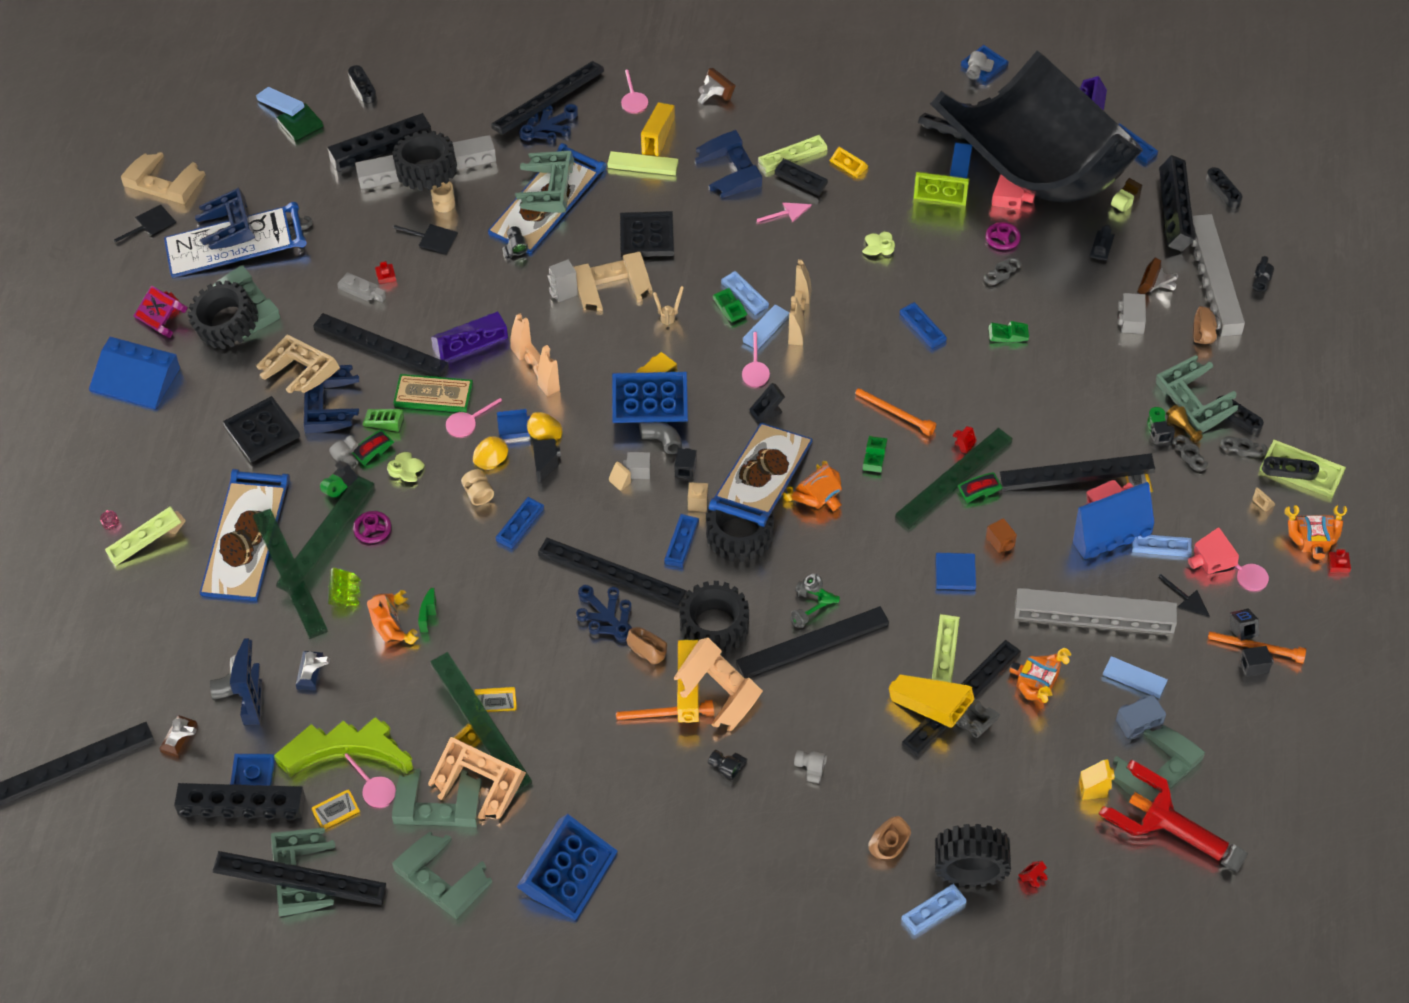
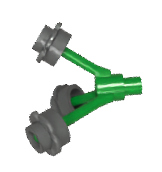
M815 573L803 579V582L799 581L795 592H798V597H807L808 593L818 596L819 604L806 612L802 609L793 610L790 619L796 627L803 628L804 624L808 622L807 616L827 604L831 605L832 603L838 604L840 601L839 596L833 595V593L827 592L822 588L823 581Z

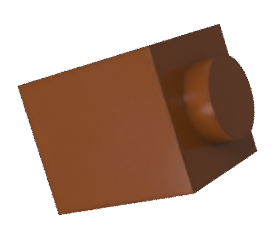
M1004 518L987 526L986 538L998 553L1005 550L1009 551L1015 546L1017 534Z

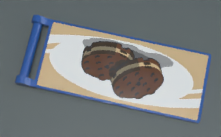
M561 143L557 151H571L574 158L596 167L594 170L574 161L573 171L569 175L566 195L568 202L566 212L551 213L522 209L520 207L521 199H515L489 228L488 234L509 244L507 230L517 226L520 228L522 236L525 237L528 244L527 253L532 254L595 178L605 170L607 164L568 148V145ZM538 172L522 192L548 191L551 173ZM522 244L517 245L519 248H523Z
M760 423L717 494L711 499L709 510H719L756 522L759 526L764 527L810 448L813 439Z
M232 469L228 491L200 589L201 596L247 601L258 600L285 492L290 481L289 474L273 475L240 472L239 469ZM239 479L279 482L281 483V485L277 486L244 483L237 481Z

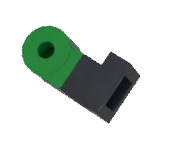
M1161 407L1151 408L1147 420L1154 444L1172 442L1175 434L1174 427L1167 425L1166 413Z
M341 460L335 465L337 470L329 478L323 479L320 484L321 492L330 497L339 496L358 478L350 465Z

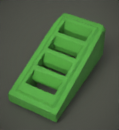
M368 409L363 426L399 432L404 419L403 410Z

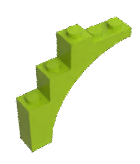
M376 717L359 731L352 724L348 725L345 721H342L327 735L321 728L316 729L310 724L274 755L277 766L290 778L318 761L336 756H345L346 753L384 760L395 765L406 774L413 770L411 755L407 751H401L398 748L397 743L391 738L389 725L385 721H379Z

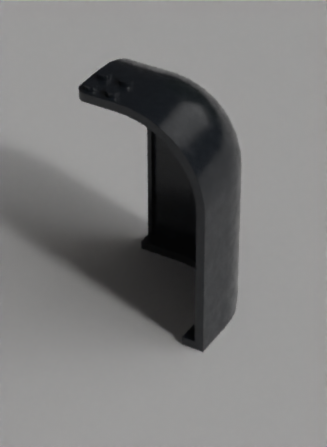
M1038 50L1012 80L998 91V95L992 99L989 97L979 101L977 105H972L971 103H961L940 91L930 103L1007 180L1044 200L1074 202L1092 197L1115 182L1143 151L1141 146L1118 123Z

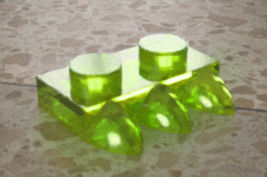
M332 568L329 579L328 604L345 609L348 606L359 604L360 601L352 595L359 593L360 589L352 583H357L361 579L352 572Z

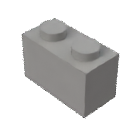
M565 260L550 266L547 277L550 283L549 292L551 296H555L559 303L578 295L576 271L570 261Z
M1123 293L1122 300L1118 302V311H1121L1118 325H1121V333L1144 334L1146 325L1145 294Z

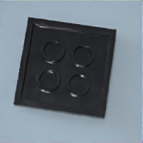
M673 211L620 213L621 257L635 252H640L642 257L674 256Z
M272 396L223 421L224 427L250 462L300 437L299 431Z

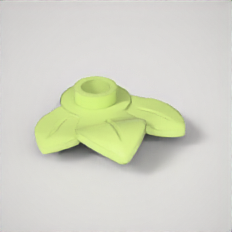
M884 231L880 235H867L865 241L868 246L862 252L867 255L891 254L895 248L892 234Z
M403 452L396 455L395 460L388 463L387 470L389 475L394 478L400 477L407 482H416L417 476L415 473L422 470L425 464L419 459L412 458L410 452Z

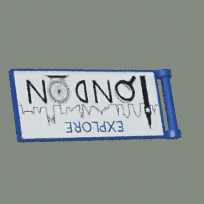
M291 202L284 207L249 215V222L253 227L255 238L235 246L211 250L208 244L203 245L200 242V239L230 226V221L164 237L171 277L175 278L292 247L306 246L307 242L303 236L298 214V203ZM286 212H290L292 215L296 239L293 241L290 235Z

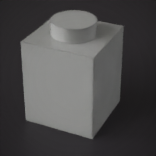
M627 452V460H623V466L631 472V479H650V452Z

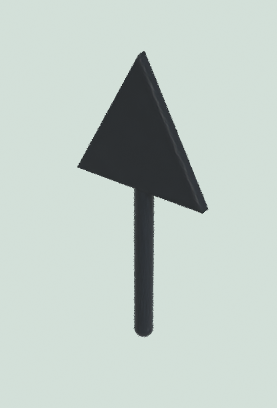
M1159 574L1160 579L1185 598L1178 605V608L1210 617L1198 590L1188 596L1162 574Z

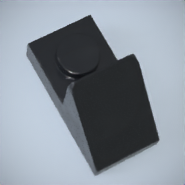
M771 383L749 410L757 422L761 423L782 413L778 405L785 396L776 384Z

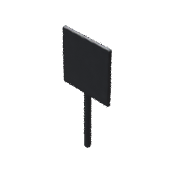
M160 204L135 217L142 226L113 241L116 243L142 229H145L151 236L175 224L176 221Z
M433 224L429 225L425 234L397 225L393 226L395 229L423 237L419 247L446 255L458 234L456 231Z

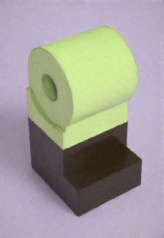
M1128 178L1124 187L1113 197L1111 206L1125 212L1140 197L1142 184Z

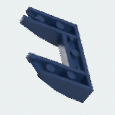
M737 130L722 134L696 148V153H699V157L695 158V164L727 156L735 170L734 173L709 185L710 191L715 189L722 191L720 194L721 198L762 186V175L757 166L753 165L748 157Z
M239 187L199 206L200 210L204 212L200 215H195L197 222L216 219L228 215L230 226L200 239L203 245L208 244L209 249L231 247L255 238L246 210V199Z
M339 365L340 368L320 385L304 393L305 434L329 432L352 426L351 420L354 415L358 416L359 408L323 409L325 388L359 382L358 374L352 376L350 373L353 369L352 365Z
M249 638L243 639L235 656L231 670L230 686L233 694L242 696L240 716L243 725L260 724L262 679H259V663H254L251 669L253 641L249 640Z

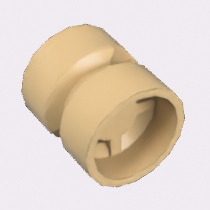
M450 181L447 184L441 183L442 186L439 188L433 186L431 190L433 208L438 212H449L455 207L453 184Z
M471 470L462 477L461 483L468 493L472 504L477 506L483 505L493 498L494 490L482 470Z

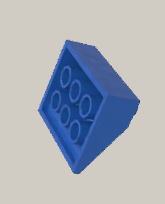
M109 337L101 350L89 391L157 409L180 370L177 355Z
M687 372L612 373L613 423L688 421Z
M1145 482L1078 508L1073 544L1084 560L1096 557L1106 551H1112L1121 545L1130 544L1134 541L1135 537L1138 538L1140 535L1142 538H1146L1152 534L1154 515L1149 483Z
M567 814L557 821L518 883L517 888L537 902L576 920L616 855L617 850Z

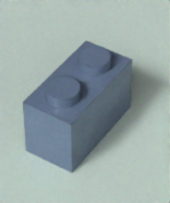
M1152 695L1142 697L1131 705L1126 704L1120 707L1116 721L1126 737L1130 739L1144 733L1147 729L1151 730L1163 725L1166 712L1155 696Z

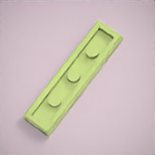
M820 135L758 157V162L767 173L775 170L783 158L794 163L826 151L827 144Z
M611 151L608 168L676 175L679 161L677 158Z
M170 506L105 550L116 566L180 524L181 521Z
M940 614L932 680L952 683L960 619L958 616Z

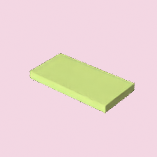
M1273 440L1265 458L1272 456L1316 462L1320 469L1314 480L1278 478L1331 499L1346 469L1344 466L1277 440ZM1291 465L1286 466V469L1289 471L1296 470Z

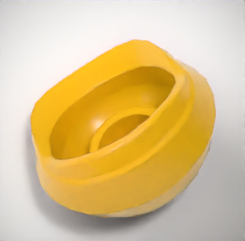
M535 412L530 416L527 422V430L531 437L537 440L555 439V441L561 438L562 427L554 417L543 412Z
M496 436L485 438L477 445L474 451V464L483 470L494 469L507 457V444L503 439Z

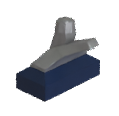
M303 651L296 680V689L316 691L321 668L329 664L330 658L324 657L323 652Z

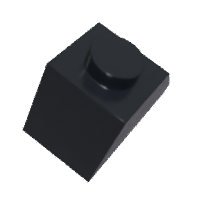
M555 439L532 441L537 483H541L558 466L557 458L561 457L560 446H556Z

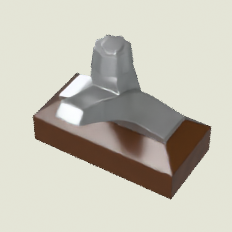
M709 68L703 82L705 85L699 88V92L702 95L698 101L703 104L714 94H718L726 101L730 100L736 85L714 68Z
M1155 257L1147 265L1137 292L1146 294L1158 287L1173 291L1177 285L1173 281L1177 280L1178 274H1165L1163 268H1161V260Z
M178 715L173 720L172 727L159 748L160 752L180 758L191 736L195 735L197 731V722Z

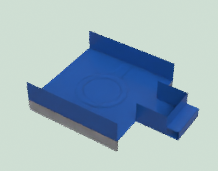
M526 409L497 412L499 438L504 441L530 439L527 430V422L530 416H527Z

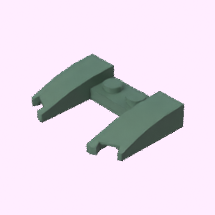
M572 152L529 153L528 156L532 160L528 164L521 163V170L551 173L548 191L515 193L516 199H521L522 201L520 207L539 212H566L568 202L566 195L569 175L573 171L574 164Z
M243 265L218 280L222 284H224L225 280L230 281L231 284L233 282L238 283L239 286L241 285L256 305L258 322H254L256 325L254 330H249L251 334L280 319L278 308L256 286L252 276Z
M1195 355L1157 374L1156 384L1165 396L1169 395L1176 405L1185 407L1189 424L1197 432L1201 430L1203 433L1237 411L1238 405L1233 406L1232 399L1236 398L1235 391L1205 406L1201 404L1187 384L1213 368V364L1208 361L1206 365H1202L1196 362L1198 356Z
M1162 725L1159 730L1151 732L1150 729H1147L1143 733L1171 757L1167 763L1155 772L1167 780L1169 790L1203 760L1205 752L1165 725ZM1116 756L1113 764L1117 765L1113 781L1131 796L1136 792L1154 802L1160 791L1133 776L1131 771L1126 768L1128 763Z
M421 768L415 769V773L408 776H399L392 811L393 824L477 827L481 778L476 780L468 776L467 771L461 770L456 804L417 802Z
M325 828L271 833L273 861L296 866V856L335 848V842L333 840L327 842L322 834L325 833ZM276 885L279 916L309 912L334 904L331 895Z
M429 832L404 851L392 863L393 868L406 881L453 918L457 919L492 883L491 877L486 878L483 871L486 869V865L481 861L457 883L450 886L427 868L426 865L452 839L449 835H445L442 838L433 836V833Z

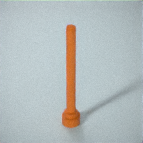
M860 388L855 392L857 396L920 427L922 433L931 436L936 429V423L931 420L923 421Z
M1211 631L1208 635L1210 640L1247 648L1267 646L1269 653L1292 657L1291 659L1295 660L1296 663H1304L1307 648L1289 649L1247 639L1240 641L1238 637Z
M705 700V702L699 705V713L706 715V717L714 716L713 700ZM677 707L621 711L616 712V719L678 715Z

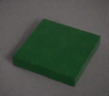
M304 103V108L294 116L284 113L276 117L277 122L294 141L324 127L321 119L306 103Z

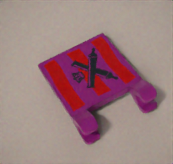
M151 285L133 317L170 338L173 332L164 327V324L174 308L185 313L188 307Z

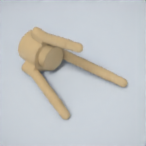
M683 286L680 287L674 308L671 306H664L662 308L657 293H653L658 314H660L663 324L669 325L674 323L675 315L678 314V307L684 289Z

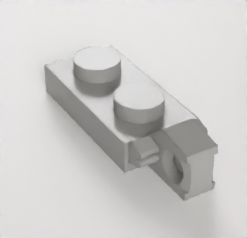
M348 272L337 284L338 289L366 301L375 299L383 303L386 299L385 291L380 289L378 285Z

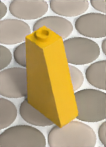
M657 103L641 132L642 155L661 156L675 118V105Z
M678 640V671L698 643V640ZM680 678L678 679L677 692L678 722H699L700 681L688 696L683 698L680 692L685 687Z
M901 674L896 680L891 682L888 688L891 701L950 728H953L974 701L971 686Z

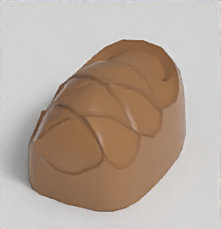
M1199 306L1194 318V342L1212 344L1217 338L1216 318L1210 308Z
M640 627L629 630L626 638L627 644L638 656L646 658L653 665L663 661L667 652V643Z
M895 816L889 818L872 835L869 841L870 853L877 859L895 858L902 851L910 837V827L902 817Z

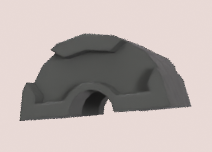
M974 698V701L956 724L960 728H966L974 737L978 738L999 719L1000 714L990 707L984 708L980 701Z

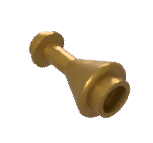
M1174 405L1167 411V422L1184 428L1191 436V442L1197 443L1202 439V431L1197 432L1189 424L1184 406Z

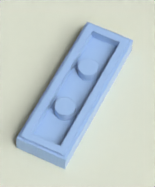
M270 87L265 88L256 95L258 101L291 116H294L304 108L302 101Z
M736 271L721 279V284L726 288H730L733 295L754 315L769 307V303Z
M775 304L743 337V342L754 348L753 333L757 332L758 350L789 318L790 312Z
M1140 535L1138 538L1135 537L1132 542V552L1191 557L1192 538L1149 535L1146 538H1142Z
M1112 656L1103 672V675L1149 695H1154L1159 699L1168 679Z
M953 883L904 914L902 920L913 935H916L965 904L966 898Z

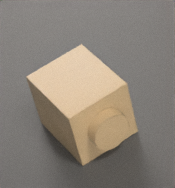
M689 482L688 511L707 512L708 483Z

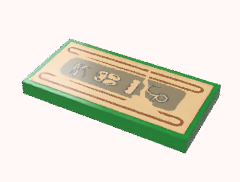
M400 374L393 404L394 407L467 413L473 380Z

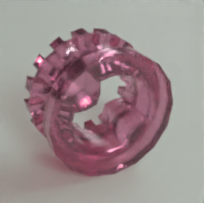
M106 511L100 516L104 529L113 530L114 527L118 526L119 519L114 511Z

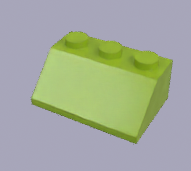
M916 172L914 199L966 206L970 178Z

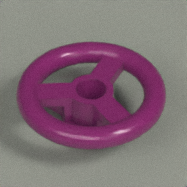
M998 222L991 225L985 233L988 244L999 250L1012 249L1019 244L1021 239L1019 230L1014 225L1006 222ZM1013 231L1015 234V240L1012 243H1010L1008 238L1010 233ZM991 238H998L1005 245L997 244Z
M379 511L365 512L357 517L353 524L354 535L365 543L380 542L391 531L389 517ZM378 517L384 520L385 525L379 523ZM363 521L365 530L361 534L359 532V525ZM384 531L377 537L368 538L373 532Z

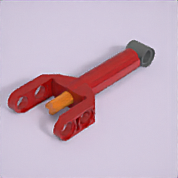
M1130 760L1126 768L1131 771L1133 776L1160 791L1154 802L1136 792L1132 795L1129 803L1146 812L1141 823L1142 825L1113 808L1102 806L1098 814L1133 836L1164 828L1214 859L1221 860V864L1228 869L1238 872L1248 853L1234 844H1231L1229 847L1227 841L1176 812L1172 804L1167 780L1136 761Z

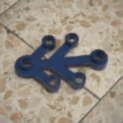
M568 104L564 107L563 113L549 119V116L553 114V107L551 105L543 109L540 124L534 126L539 121L537 113L529 118L527 125L521 127L519 131L520 138L526 141L534 138L546 139L548 143L553 144L557 141L554 132H561V135L564 137L570 136V126L554 124L567 118L575 119L578 115V107L575 104ZM542 130H547V131H554V132L544 133V132H540V131H542Z
M581 586L578 590L579 600L584 603L590 602L599 613H591L585 608H580L576 612L577 620L580 622L592 621L588 627L589 632L593 635L598 633L613 634L617 640L626 641L628 632L632 629L631 625L628 624L629 612L632 609L631 602L626 599L620 602L621 617L619 622L615 617L616 603L619 598L618 588L610 587L608 589L609 601L608 608H606L595 597L591 586ZM597 621L609 622L611 626H600V623Z

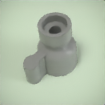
M974 51L970 55L966 75L971 79H978L981 70L986 72L992 71L994 61L987 59L984 53Z
M352 435L348 436L344 441H338L331 446L329 452L337 462L341 460L348 463L352 469L358 464L356 458L351 456L352 452L358 447V442Z
M797 750L794 766H806L807 781L820 784L826 766L827 754L815 751L807 754L805 751Z

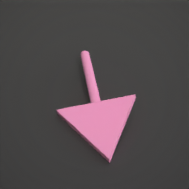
M782 202L786 209L785 211L758 218L756 221L760 222L788 213L793 222L812 204Z

